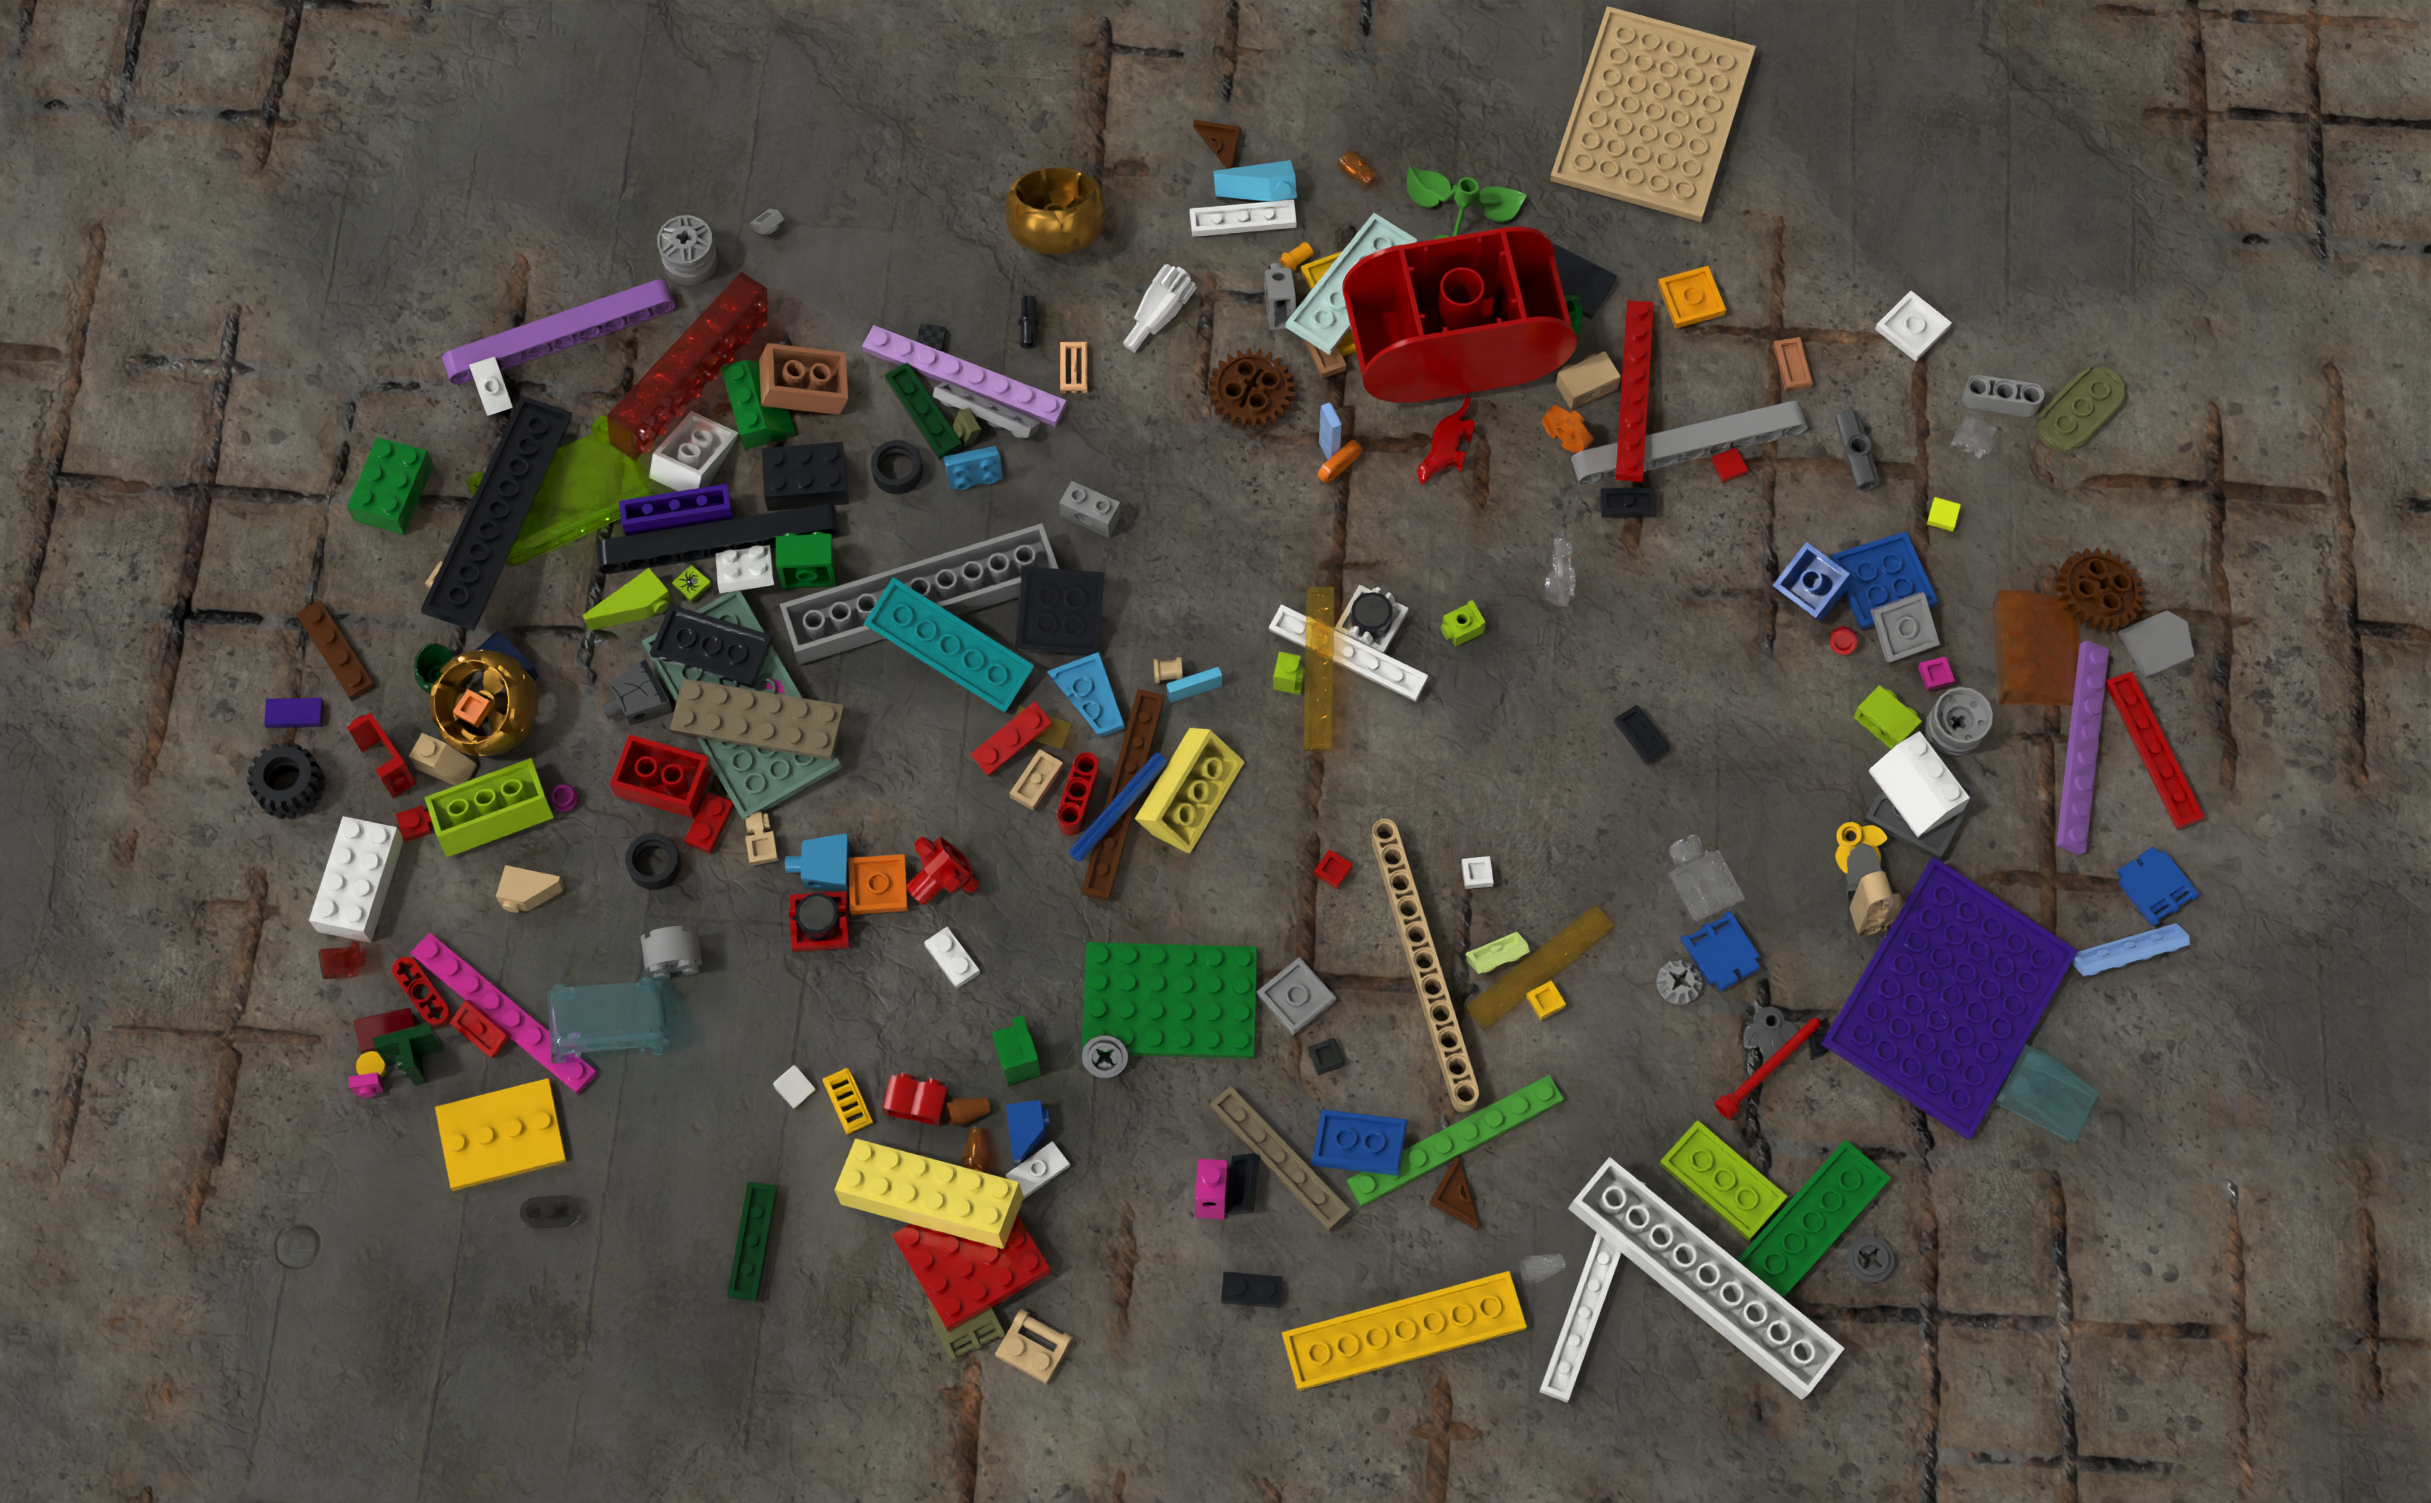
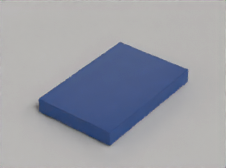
M1321 1109L1312 1165L1399 1176L1408 1121L1407 1119Z

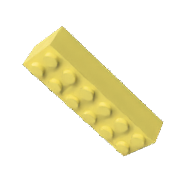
M856 1138L834 1189L841 1205L1002 1249L1005 1248L1024 1198L1020 1184L1017 1181Z

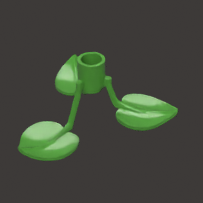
M1410 167L1407 175L1409 195L1415 203L1422 207L1434 208L1438 205L1439 201L1446 202L1455 194L1454 199L1460 210L1453 236L1459 234L1465 208L1472 206L1475 200L1479 208H1484V215L1488 219L1495 222H1508L1518 214L1526 199L1525 193L1509 188L1492 186L1479 191L1477 181L1470 177L1460 179L1458 185H1454L1451 190L1449 180L1437 172ZM1439 235V236L1435 237L1434 239L1445 238V237H1450V236H1448V235Z

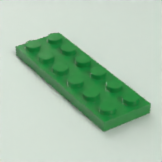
M1845 1140L1740 1255L1737 1261L1782 1298H1785L1891 1178L1851 1143Z

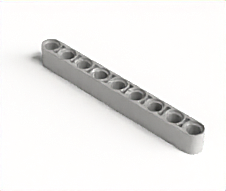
M1790 401L1646 435L1643 472L1720 454L1733 448L1741 449L1796 436L1806 431L1808 425L1800 403L1798 401ZM1618 442L1583 450L1571 457V462L1580 485H1590L1615 479Z

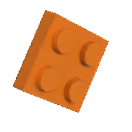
M905 854L848 858L851 915L908 911Z

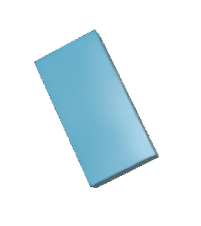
M1219 667L1167 683V697L1170 704L1222 687V674Z

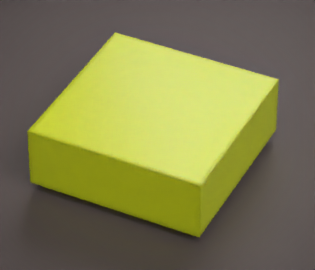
M1934 497L1927 525L1953 532L1961 504Z

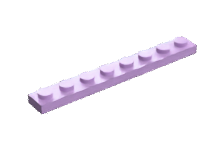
M875 325L872 326L862 345V350L865 353L899 366L908 362L916 373L939 382L948 381L1054 427L1057 426L1067 406V401Z

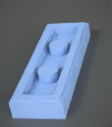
M1330 403L1321 406L1319 444L1328 460L1340 450L1342 423Z

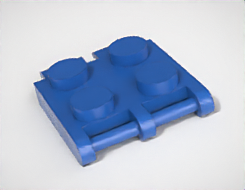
M2154 846L2139 855L2136 859L2137 862L2133 859L2116 872L2120 877L2118 885L2153 927L2159 924V919L2170 912H2177L2179 906L2188 900H2195L2199 897L2197 890L2165 851L2159 853ZM2185 893L2187 894L2183 898L2179 899L2180 896L2184 895ZM2165 906L2167 907L2166 909L2155 915L2159 910H2161Z
M1730 911L1725 912L1724 917L1711 924H1703L1702 929L1689 936L1685 934L1680 937L1682 944L1709 986L1715 984L1719 991L1738 982L1735 972L1738 973L1741 979H1744L1760 968L1757 963L1760 957ZM1725 922L1728 923L1727 925L1721 927L1716 931L1713 930L1714 928L1718 927L1719 925ZM1703 934L1707 935L1694 943L1691 942Z

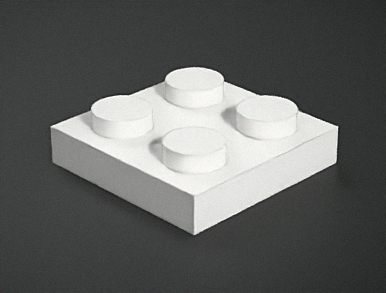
M1910 291L1877 323L1875 330L1914 361H1917L1950 328L1952 322L1914 292Z
M770 545L753 546L747 549L726 550L716 553L719 593L774 585Z

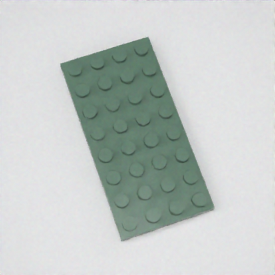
M740 590L729 592L695 611L764 633ZM658 632L642 641L648 654ZM772 645L754 688L651 657L676 703L683 678L802 698ZM769 678L780 681L785 694L776 692V685ZM766 682L772 684L773 690L765 688ZM697 738L744 823L746 822L745 818L750 817V814L761 811L763 813L842 768L835 753L832 761Z

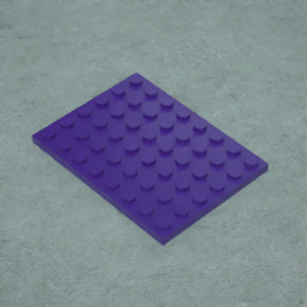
M1932 857L1823 1038L1821 1045L1968 1140L1974 1134L2078 950L1935 857Z

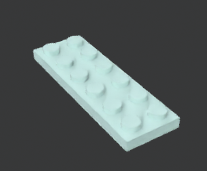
M1373 213L1287 320L1285 327L1330 355L1351 329L1342 292V283L1346 274L1356 263L1374 252L1392 246L1415 243L1417 239L1376 213Z

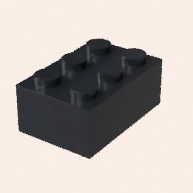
M843 442L762 448L764 498L768 511L800 509L819 505L835 506L849 504L847 462Z

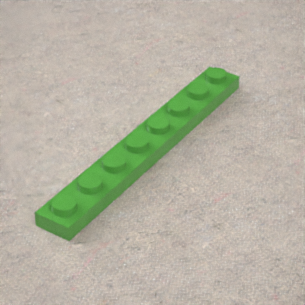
M1550 1075L1403 1150L1399 1176L1361 1172L1347 1179L1346 1184L1361 1208L1452 1161L1455 1156L1459 1157L1563 1103L1564 1099Z

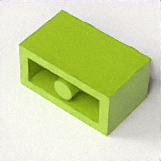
M1880 685L1858 706L1853 717L1891 750L1897 744L1913 736L1918 731L1922 722L1912 708H1906L1898 701L1897 696L1892 691L1885 690Z

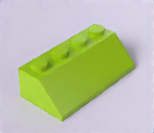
M532 758L424 797L436 836L446 857L554 818Z

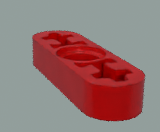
M410 957L397 959L392 966V973L427 1023L430 1022L434 1029H441L447 1026L451 1020V1011L419 965ZM404 966L411 968L410 972L415 978L414 981L410 982L407 976L402 974ZM420 986L429 988V994L424 999H416L414 997L415 990ZM432 1003L441 1012L442 1017L438 1020L433 1017V1013L428 1007Z

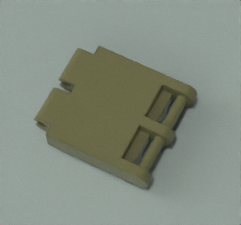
M927 1298L930 1308L926 1309V1312L952 1363L957 1361L956 1357L974 1348L977 1351L981 1349L980 1345L998 1336L999 1338L1005 1336L992 1308L948 1332L929 1298Z

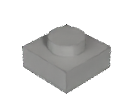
M769 208L749 224L754 232L768 235L779 228L778 224L785 219L778 210Z

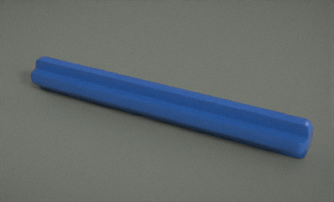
M1157 752L1150 758L1071 847L1069 855L1074 860L1081 862L1164 769L1167 765V759L1162 754Z

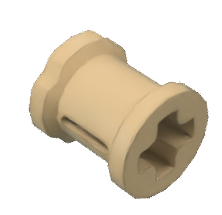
M1181 657L1168 661L1153 659L1155 684L1160 683V680H1179L1183 678Z

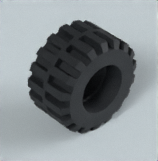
M283 742L280 747L275 743L271 745L272 749L268 751L264 748L260 751L262 755L260 757L255 756L252 760L255 765L248 768L250 776L247 777V783L250 786L251 794L260 807L265 809L267 814L271 816L275 814L277 818L284 819L285 815H287L289 819H295L298 813L301 816L306 815L305 810L309 807L313 810L317 806L315 800H321L323 795L320 790H325L324 774L318 763L306 748L302 749L296 743L293 747L289 742ZM289 771L300 772L297 782L292 787L281 791L273 790L274 782L280 775Z

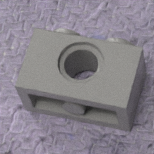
M1071 481L1059 502L1060 516L1107 538L1111 536L1121 518L1119 501Z

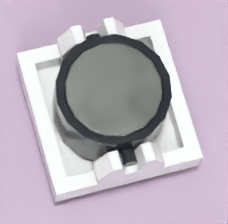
M1359 585L1334 630L1385 654L1406 617L1408 608L1395 602V598L1391 593L1382 594L1379 587L1370 590Z

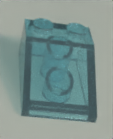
M2025 1044L1994 1103L2075 1143L2099 1093L2052 1057Z

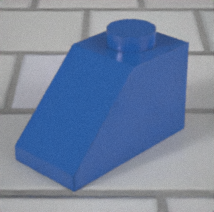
M1041 1100L1006 1105L1014 1168L1027 1160L1045 1137L1044 1126H1050L1048 1108L1042 1109Z

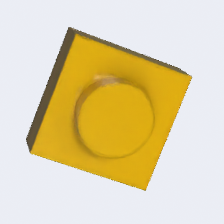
M1552 980L1526 994V998L1540 1021L1564 1009L1566 1006Z

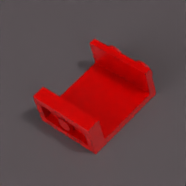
M371 712L355 718L351 725L347 726L361 752L382 741L393 759L375 769L392 798L417 784L407 765Z

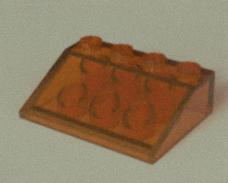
M1998 590L1992 607L1999 704L2073 706L2079 639L2077 617L2070 618L2073 613L2071 609L2063 610L2067 604L2066 601H2058V598L2027 590Z

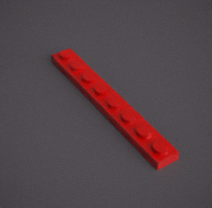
M1627 300L1615 480L1643 482L1654 302Z

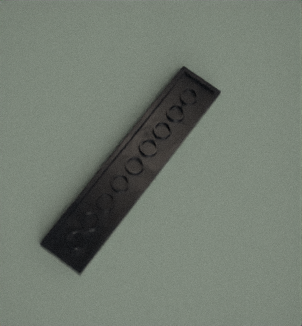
M521 395L421 607L422 614L475 631L572 420V412Z

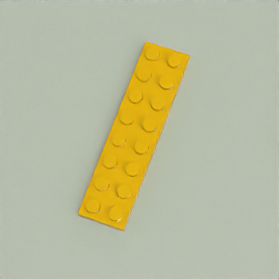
M1510 1271L1288 1330L1282 1332V1338L1296 1388L1299 1392L1526 1330L1527 1326Z

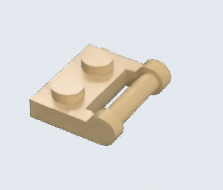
M1021 1308L997 1349L995 1356L1047 1385L1069 1348L1073 1336L1057 1332L1030 1317V1313ZM1023 1326L1057 1344L1055 1351L1052 1352L1019 1334Z

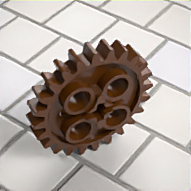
M1250 348L1247 350V355H1243L1240 350H1237L1236 358L1227 354V363L1220 360L1219 369L1213 368V377L1209 378V386L1211 387H1208V395L1211 396L1210 405H1216L1215 414L1222 413L1223 422L1230 418L1231 427H1234L1238 422L1241 423V430H1244L1247 424L1251 425L1253 431L1256 429V424H1260L1263 429H1266L1267 421L1276 425V416L1283 419L1285 417L1284 410L1290 411V402L1294 401L1295 383H1292L1293 374L1288 373V365L1281 366L1280 357L1273 361L1272 352H1269L1265 357L1262 356V349H1259L1256 355L1252 354ZM1244 371H1247V372H1250L1251 374L1245 376V375H1241L1240 373H1241V372H1244ZM1260 371H1262V373L1260 374V376H1258L1256 380V376ZM1266 382H1272V383H1274L1275 385H1273V386H1266V385H1264V383H1266ZM1235 392L1239 395L1236 397H1231L1228 394ZM1246 399H1247V402H1246L1245 406H1244L1243 408H1241L1242 404H1243L1244 401H1246ZM1255 403H1259V404H1262L1263 406H1262V407H1259V408H1256V407H1253L1252 405L1255 404Z
M2088 548L2082 554L2077 551L2073 557H2068L2058 571L2060 574L2057 576L2056 581L2059 584L2055 590L2062 593L2058 601L2067 602L2063 610L2071 609L2073 613L2070 618L2072 619L2079 616L2081 618L2080 625H2083L2086 621L2090 622L2091 630L2096 625L2100 626L2102 632L2108 626L2112 631H2115L2118 626L2124 628L2128 622L2131 623L2142 610L2141 605L2145 601V598L2141 596L2145 592V588L2139 587L2143 579L2134 578L2138 570H2129L2127 567L2130 561L2121 563V555L2118 554L2113 558L2111 557L2110 550H2107L2104 555L2101 554L2099 548H2096L2093 553Z

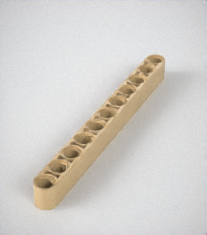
M1380 819L1376 821L1372 828V846L1451 1103L1458 1112L1469 1113L1475 1109L1478 1102L1479 1089L1398 828L1392 820ZM1385 831L1391 834V837L1382 839L1377 834ZM1395 857L1399 860V863L1395 865L1388 864L1386 858ZM1401 882L1407 888L1405 890H1397L1393 885ZM1405 908H1410L1415 911V914L1405 916L1401 911ZM1419 934L1423 937V940L1413 942L1409 936ZM1427 960L1431 963V967L1421 968L1417 962ZM1428 986H1435L1440 992L1436 995H1431L1425 989ZM1437 1012H1442L1447 1015L1448 1019L1438 1021L1433 1015ZM1452 1039L1455 1041L1456 1046L1447 1048L1442 1045L1441 1041ZM1453 1065H1459L1464 1069V1073L1456 1075L1449 1068ZM1468 1092L1472 1095L1473 1099L1464 1102L1459 1099L1458 1094Z

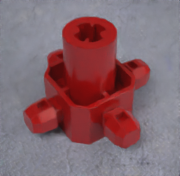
M920 837L915 842L914 846L920 855L923 869L906 885V888L918 902L927 905L943 888L950 893H955L959 888L973 893L978 888L979 884L977 878L973 875L969 860L946 839L938 837L932 842L926 837Z

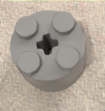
M682 926L664 927L650 931L651 937L646 938L645 934L641 936L645 972L653 974L654 980L668 979L671 977L670 973L682 971V975H692L699 972L702 956L698 929L696 927L690 926V931H683Z

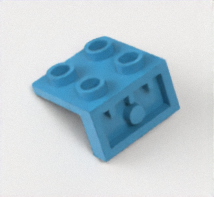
M996 446L943 457L950 490H964L971 487V485L981 483L992 484L1003 479L1000 453Z

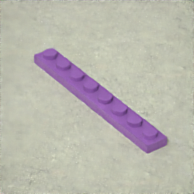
M2087 640L2080 643L2056 841L2057 847L2077 855L2085 853L2087 846L2109 649Z

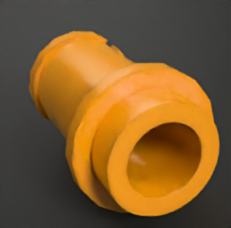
M1302 242L1289 253H1283L1279 263L1284 268L1288 267L1294 272L1299 264L1312 257L1314 253L1307 242Z

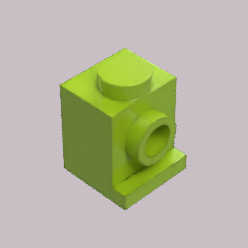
M1471 600L1467 605L1443 615L1440 627L1444 637L1447 640L1451 639L1456 647L1484 634L1486 622L1474 601Z
M1279 652L1273 676V690L1300 695L1306 671L1304 666H1300L1301 656Z

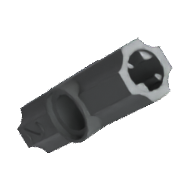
M1853 409L1844 410L1835 416L1836 426L1844 448L1843 459L1849 465L1856 490H1861L1862 492L1869 491L1880 484L1870 451L1871 441L1865 435L1859 412ZM1852 448H1858L1862 452H1855Z

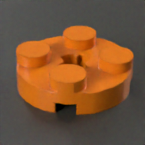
M1554 404L1542 418V424L1550 437L1554 440L1557 436L1563 441L1560 446L1572 453L1583 451L1594 440L1593 436L1582 424L1584 419L1577 411L1572 410L1568 412Z

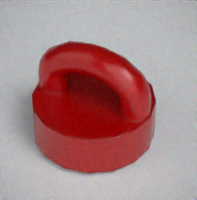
M1841 626L1830 633V647L1835 653L1847 655L1856 649L1858 641L1856 632L1853 629Z

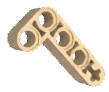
M1884 871L1865 875L1859 882L1849 908L1858 936L1888 931L1904 904L1901 894H1892L1886 872Z

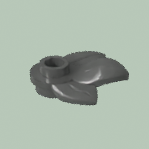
M1771 1006L1764 1007L1757 1013L1755 1022L1744 1031V1048L1750 1049L1759 1046L1761 1054L1768 1060L1798 1032V1029L1793 1023L1784 1020V1016L1779 1009ZM1769 1015L1775 1019L1773 1026H1769L1766 1023V1018Z

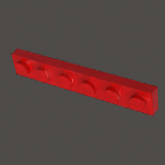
M2131 671L2108 679L2105 682V686L2176 830L2202 821L2204 815L2133 672Z

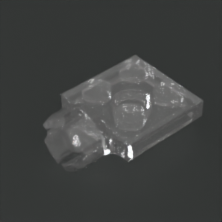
M1565 532L1554 533L1552 551L1553 571L1547 574L1544 579L1545 598L1550 603L1557 605V607L1568 606V603L1576 593L1574 567H1571L1572 545L1571 542H1566Z
M1697 835L1686 836V841L1683 842L1680 839L1668 849V853L1675 864V869L1669 872L1667 876L1690 920L1695 925L1742 903L1745 898L1719 849L1714 852H1708Z

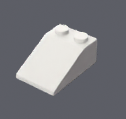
M691 411L653 453L649 478L677 491L708 487L736 441L739 432Z

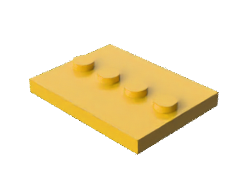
M549 1078L435 1107L452 1191L567 1162Z

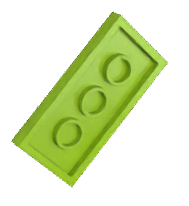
M1698 1120L1659 1163L1663 1169L1748 1241L1752 1239L1788 1197Z

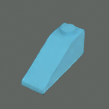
M1291 160L1213 171L1216 197L1269 202L1297 198L1296 179Z

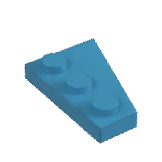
M1099 652L1047 671L1099 738L1126 728Z

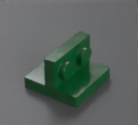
M430 1022L372 1038L375 1050L386 1065L397 1063L399 1070H403L405 1078H410L415 1086L427 1083L421 1056L443 1051L442 1041Z

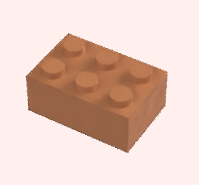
M767 343L759 359L761 406L840 415L848 400L846 352Z

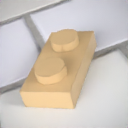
M1039 749L1009 793L1010 798L1034 811L1063 768V762Z

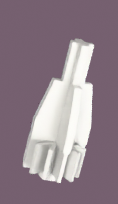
M1164 264L1153 279V283L1147 289L1134 317L1137 321L1135 327L1123 342L1127 349L1135 353L1149 333L1155 335L1176 316L1183 304L1185 305L1197 287L1195 283L1190 281V275L1180 267H1171L1169 264Z

